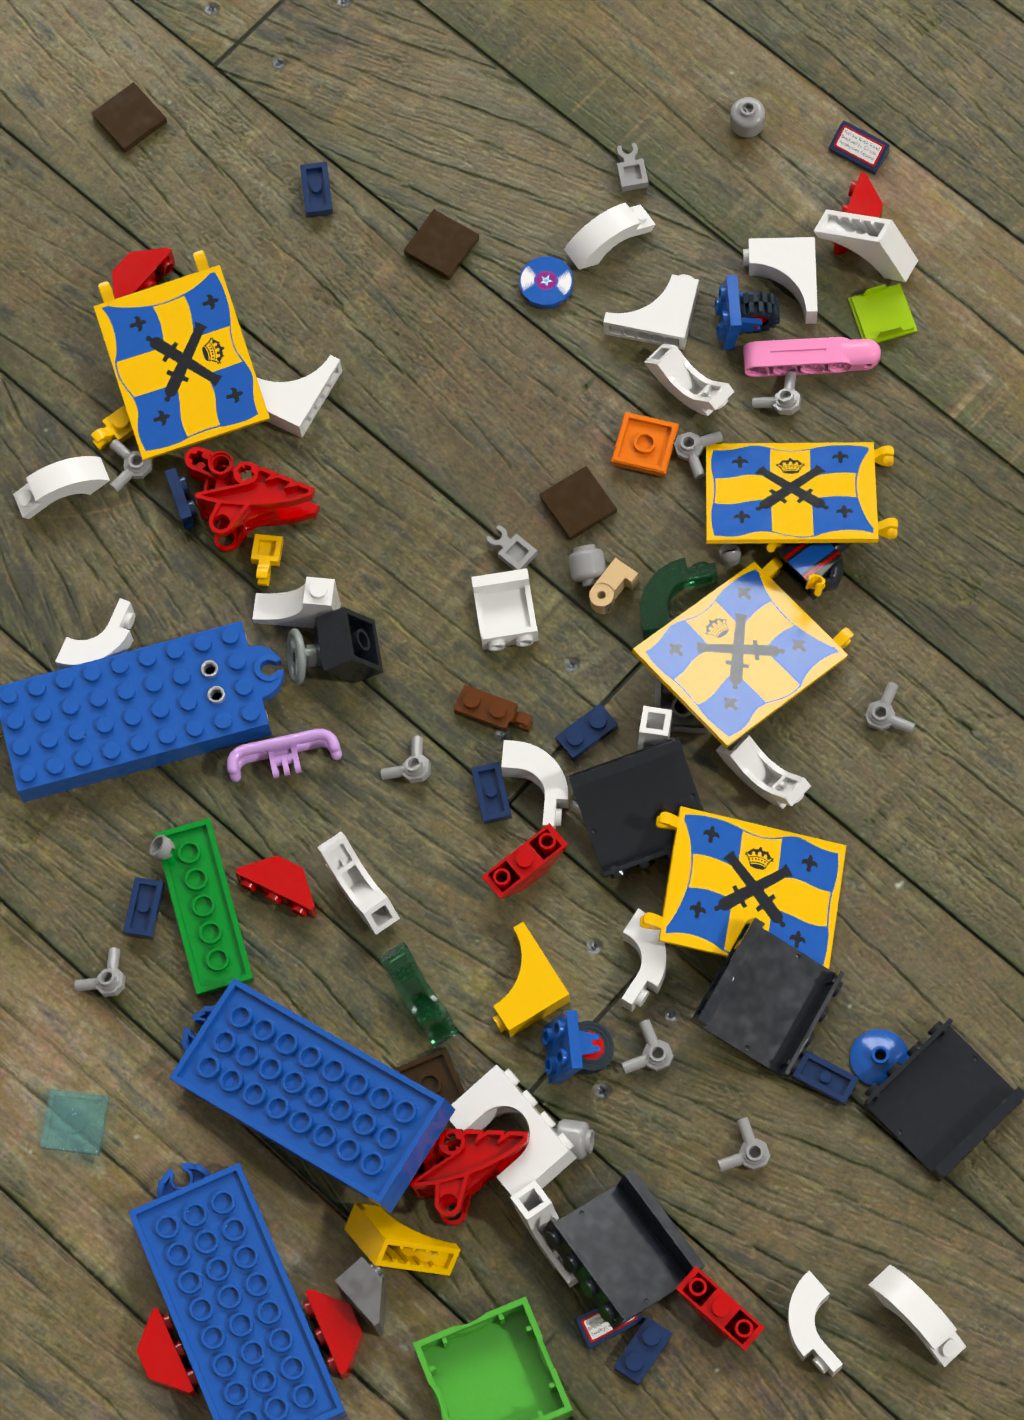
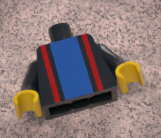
M768 543L766 549L771 553L775 549L778 550V559L783 563L782 569L814 600L822 592L838 588L844 573L841 552L846 550L849 544Z

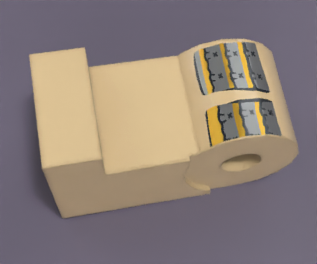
M615 558L589 592L592 610L598 614L609 613L614 607L615 599L625 587L633 590L639 583L638 573Z

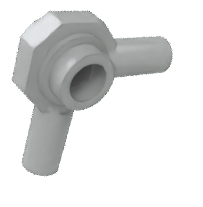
M792 371L786 372L784 388L776 393L774 397H753V409L774 408L780 415H792L798 411L801 406V395L795 390L796 373Z
M720 431L701 437L692 432L677 436L674 442L678 458L689 462L695 479H701L705 476L699 460L703 447L722 442L723 437Z
M118 439L112 441L110 448L124 459V471L109 484L115 492H118L132 478L143 479L152 470V459L143 461L140 450L131 452Z
M888 682L881 700L870 703L864 718L868 726L876 730L883 731L891 726L912 734L915 723L895 716L891 705L899 687L897 684Z
M421 736L412 737L411 756L403 765L381 769L383 780L404 777L410 783L425 781L431 775V762L423 756V738Z
M110 948L107 969H104L97 978L75 980V990H98L104 997L117 996L123 991L126 976L118 969L120 949Z
M650 1020L640 1022L639 1026L647 1044L641 1056L621 1063L625 1074L646 1066L657 1072L670 1067L673 1060L669 1044L657 1039Z
M748 1117L739 1119L737 1124L744 1143L738 1154L717 1160L721 1172L741 1165L753 1171L766 1167L770 1159L767 1144L757 1138L755 1139Z

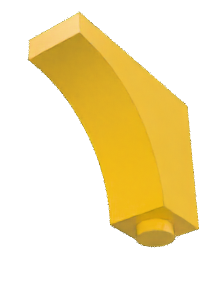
M524 922L513 927L514 936L522 953L518 978L510 992L493 1006L495 1016L492 1019L500 1032L506 1031L510 1038L570 1002V995Z
M354 1203L344 1228L376 1266L450 1276L461 1250L456 1243L429 1237L403 1225L387 1214L380 1206Z

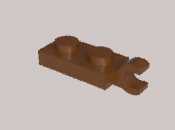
M464 685L454 707L455 714L504 732L508 731L510 725L529 732L533 723L531 720L532 715L520 711L516 712L518 708L517 703L468 685Z

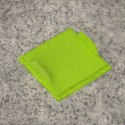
M900 283L889 287L884 284L866 289L863 294L848 298L862 339H870L880 343L918 331Z

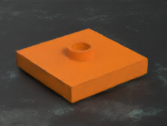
M625 412L611 459V465L665 477L679 430V424Z

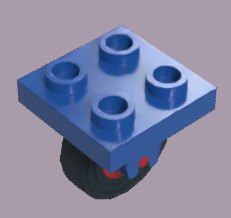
M577 1010L564 1011L545 1025L542 1031V1043L546 1046L547 1055L545 1072L549 1075V1084H561L577 1072L587 1075L598 1073L609 1065L614 1056L613 1039L607 1029L593 1021L578 1022Z

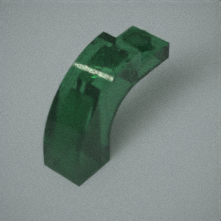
M681 558L663 566L651 577L645 586L640 602V625L643 640H646L671 622L668 607L671 600L678 593L686 589L717 583L718 572L715 562L709 564L708 562H698L692 565V567L687 568L686 559Z
M404 942L378 957L403 1004L434 1048L459 1033L449 1012L432 991Z

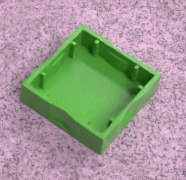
M526 1296L491 1310L470 1323L450 1327L413 1343L443 1420H564L573 1416V1410L558 1373L553 1367Z

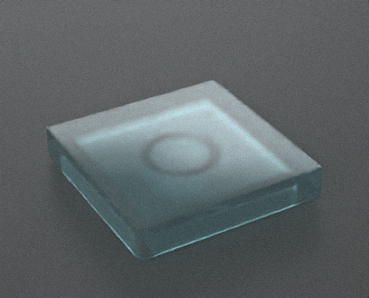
M50 1089L40 1144L41 1149L100 1156L110 1101L109 1096Z

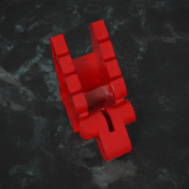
M193 447L185 455V464L191 478L204 483L203 491L195 493V498L203 520L209 521L210 530L215 534V546L221 552L228 553L236 550L255 528L299 523L317 517L320 511L319 505L309 502L316 494L315 488L304 483L295 482L294 479L281 474L277 475L276 472L264 467L260 468L259 465L252 462H241L235 467L230 454L223 451L212 452L202 447ZM246 470H249L252 478L249 479L247 477V480H242L241 473L244 472L246 474ZM214 523H218L217 528H215ZM232 534L235 537L234 542L228 546L219 543L220 538Z
M447 1129L436 1140L421 1164L425 1166L426 1172L420 1175L418 1170L410 1182V1186L418 1199L435 1198V1208L445 1224L452 1227L459 1226L467 1218L473 1195L489 1181L496 1179L501 1172L524 1152L529 1144V1133L524 1131H508L505 1133V1131L487 1130L484 1132V1130L466 1129L465 1131L463 1129ZM455 1136L456 1139L450 1141L449 1137ZM441 1157H445V1160L440 1162ZM456 1205L452 1211H446L448 1206ZM462 1209V1214L459 1219L453 1221L447 1219L458 1215Z

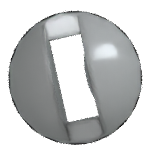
M722 544L718 553L720 562L725 566L736 565L741 559L740 547L737 544ZM732 549H735V550H736V551H729V552H726V553L723 554V551L732 550Z
M160 834L152 841L149 852L158 859L166 860L172 857L170 852L175 850V846L171 839Z

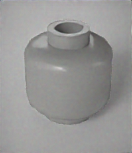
M744 97L737 100L733 104L730 113L732 130L737 135L746 138L758 135L765 124L763 104L752 97Z
M595 544L573 548V553L568 556L571 578L574 582H582L583 587L594 586L607 569L604 553L601 549L595 548Z
M562 1119L558 1122L556 1128H553L558 1136L563 1132L573 1143L574 1147L570 1150L577 1157L576 1160H582L586 1157L587 1153H592L595 1138L594 1130L590 1129L587 1122Z

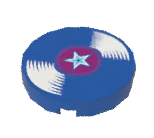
M551 256L538 257L529 261L523 267L519 276L520 292L530 305L540 309H553L570 297L573 290V274L569 266L561 259Z

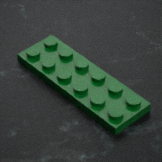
M207 818L154 833L155 837L160 834L168 837L175 846V850L170 852L172 857L161 861L197 996L200 997L225 990L233 978L244 984L253 982L251 966L211 819Z

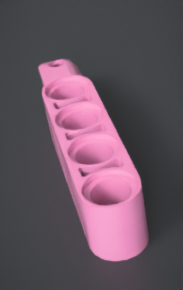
M845 337L754 341L743 346L744 371L750 377L785 376L786 372L789 371L795 372L796 375L863 371L872 369L878 364L881 349L873 340H850Z

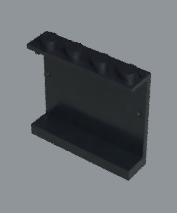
M678 736L568 775L604 877L610 875L611 879L627 874V868L637 865L638 869L653 865L655 863L654 859L665 855L666 859L671 858L676 830L662 829L656 826V818L662 812L678 816L681 806L704 812Z
M754 917L746 921L694 1013L691 1022L776 1075L786 1076L789 1073L792 1074L799 1066L801 1059L798 1056L803 1047L807 1048L815 1036V1033L812 1031L817 1022H822L829 1011L827 1004L830 998L835 997L841 990L843 982L840 980L844 972H832L763 929L765 923Z
M951 1018L944 1024L938 1021L928 1031L931 1037L924 1044L920 1041L915 1043L906 1053L909 1058L903 1064L897 1061L885 1073L888 1078L881 1085L875 1082L865 1092L868 1098L863 1104L939 1182L1024 1100V1091L1020 1087L1014 1090L951 1027L953 1022Z
M634 1169L624 1174L617 1185L560 1220L556 1221L554 1217L550 1219L542 1231L548 1245L557 1251L562 1258L566 1270L573 1273L580 1283L583 1293L592 1299L599 1310L601 1318L608 1322L613 1330L676 1291L675 1289L695 1266L701 1271L705 1267L704 1263Z

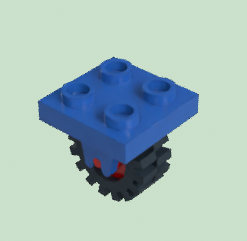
M726 275L723 286H719V298L715 299L714 305L715 315L720 316V323L717 324V339L722 340L723 350H734L739 333L747 332L752 334L754 331L761 333V330L769 331L770 327L775 328L776 324L780 323L778 298L774 297L772 293L767 295V292L763 291L761 294H758L757 291H753V293L739 292L737 275Z

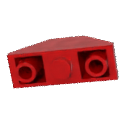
M861 172L858 181H852L848 196L851 197L849 204L844 203L841 212L882 218L883 203L867 174ZM832 242L834 243L833 254L840 255L850 251V249Z
M166 247L129 252L112 271L115 299L157 286L159 280L173 270L175 260L172 250Z
M549 823L481 877L501 900L524 891L547 873L568 847V844Z
M276 855L237 868L235 874L240 882L239 885L245 890L252 893L257 890L265 894L264 897L276 905H280L282 902L290 906V910L300 917L305 918L308 915L315 918L317 915L302 867Z
M697 1266L692 1269L675 1289L701 1319L718 1334L743 1351L751 1345L765 1328Z
M309 1289L305 1291L308 1300L303 1302L310 1319L316 1317L320 1327L315 1329L321 1346L327 1344L332 1355L326 1358L333 1374L339 1372L342 1379H346L350 1375L364 1339L362 1330L349 1303Z
M158 1308L153 1309L137 1348L138 1356L149 1380L153 1384L190 1397L197 1396L198 1393L195 1386L199 1385L193 1368L186 1369L182 1359L186 1358L187 1355L180 1340L174 1342L170 1332L175 1330L168 1313L162 1315Z

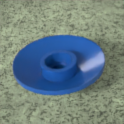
M883 1029L870 1030L863 1033L854 1042L850 1052L851 1068L854 1074L859 1077V1080L866 1085L872 1086L875 1082L881 1085L888 1078L885 1073L897 1061L903 1064L909 1058L906 1054L908 1049L904 1041L895 1033ZM882 1051L885 1053L886 1058L878 1060L875 1057V1053Z

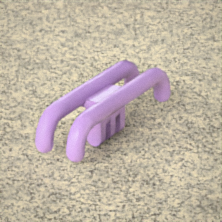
M312 729L240 745L230 752L227 759V771L230 779L233 782H238L241 779V768L245 764L270 759L273 778H278L279 769L277 767L283 766L284 775L288 776L291 775L289 764L294 763L296 774L302 773L298 752L324 747L330 751L332 759L339 760L342 757V751L337 737L331 731Z

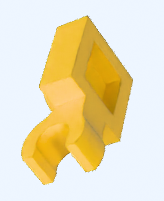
M123 405L102 420L105 428L95 430L91 437L94 439L92 441L93 444L101 450L114 439H118L123 443L133 436L134 431L126 407Z
M255 534L251 562L252 564H258L256 572L258 585L269 586L271 566H280L284 543L283 536Z

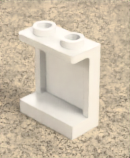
M527 568L471 577L483 650L499 651L504 649L505 646L516 644L517 646L524 647L539 641Z

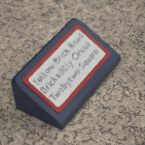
M843 120L828 150L876 174L889 154L890 145Z
M598 1308L575 1319V1323L589 1350L643 1322L641 1315L638 1314L613 1330L610 1324L601 1318Z

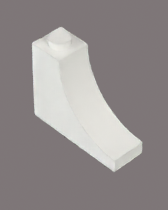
M826 209L814 229L818 238L840 244L863 257L885 279L906 282L918 262L917 257L894 222L889 219Z
M815 237L749 239L748 249H743V266L749 265V276L765 277L786 287L800 303L805 317V324H816L818 310Z
M672 274L664 292L648 306L628 313L606 312L603 322L604 334L656 345H675L678 349L684 350L699 292V280L685 274L679 276Z
M330 355L325 363L316 371L294 381L272 382L257 378L270 420H267V422L302 438L342 373L340 359Z
M306 577V583L293 591L271 594L256 593L253 623L314 628L316 617L339 609L341 606L335 579Z

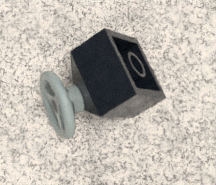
M341 607L316 617L313 644L304 645L302 634L296 628L291 629L288 633L286 647L287 664L290 678L296 685L303 683L306 667L317 666L323 671L353 683L383 673L375 620L350 609Z

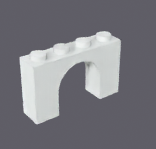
M495 1065L452 1104L456 1110L449 1120L456 1129H463V1131L466 1129L482 1130L491 1121L503 1114L516 1113L523 1115L529 1125V1144L524 1152L497 1176V1179L511 1196L534 1180L542 1189L577 1158L570 1150L574 1145L563 1132L559 1136L553 1129L556 1123L545 1111L541 1114L534 1107L538 1102L530 1092L525 1090L522 1093L517 1087L520 1080L509 1068L503 1071L498 1065Z

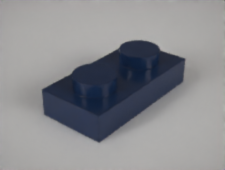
M327 162L300 165L306 217L333 214Z
M176 468L166 470L165 474L184 529L195 527L193 517L197 516L193 500H186L184 493L188 492L189 489L184 475L178 477Z
M600 703L555 736V740L571 760L575 761L618 728V723Z
M495 762L472 767L471 770L483 824L512 819L500 763Z
M135 877L123 930L124 935L153 940L165 887L163 881Z
M807 1050L792 1075V1079L843 1106L846 1105L859 1081V1077Z
M647 1316L614 1365V1370L639 1386L673 1336V1333Z

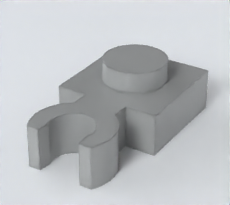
M632 143V152L629 154H625L622 151L621 145L618 146L617 156L621 163H617V171L622 192L649 187L644 159H637V145Z
M500 525L496 527V532L502 536L499 540H494L489 535L486 537L487 544L491 548L501 549L498 552V558L513 570L525 569L538 555L537 550L518 534H515L510 539L506 529Z

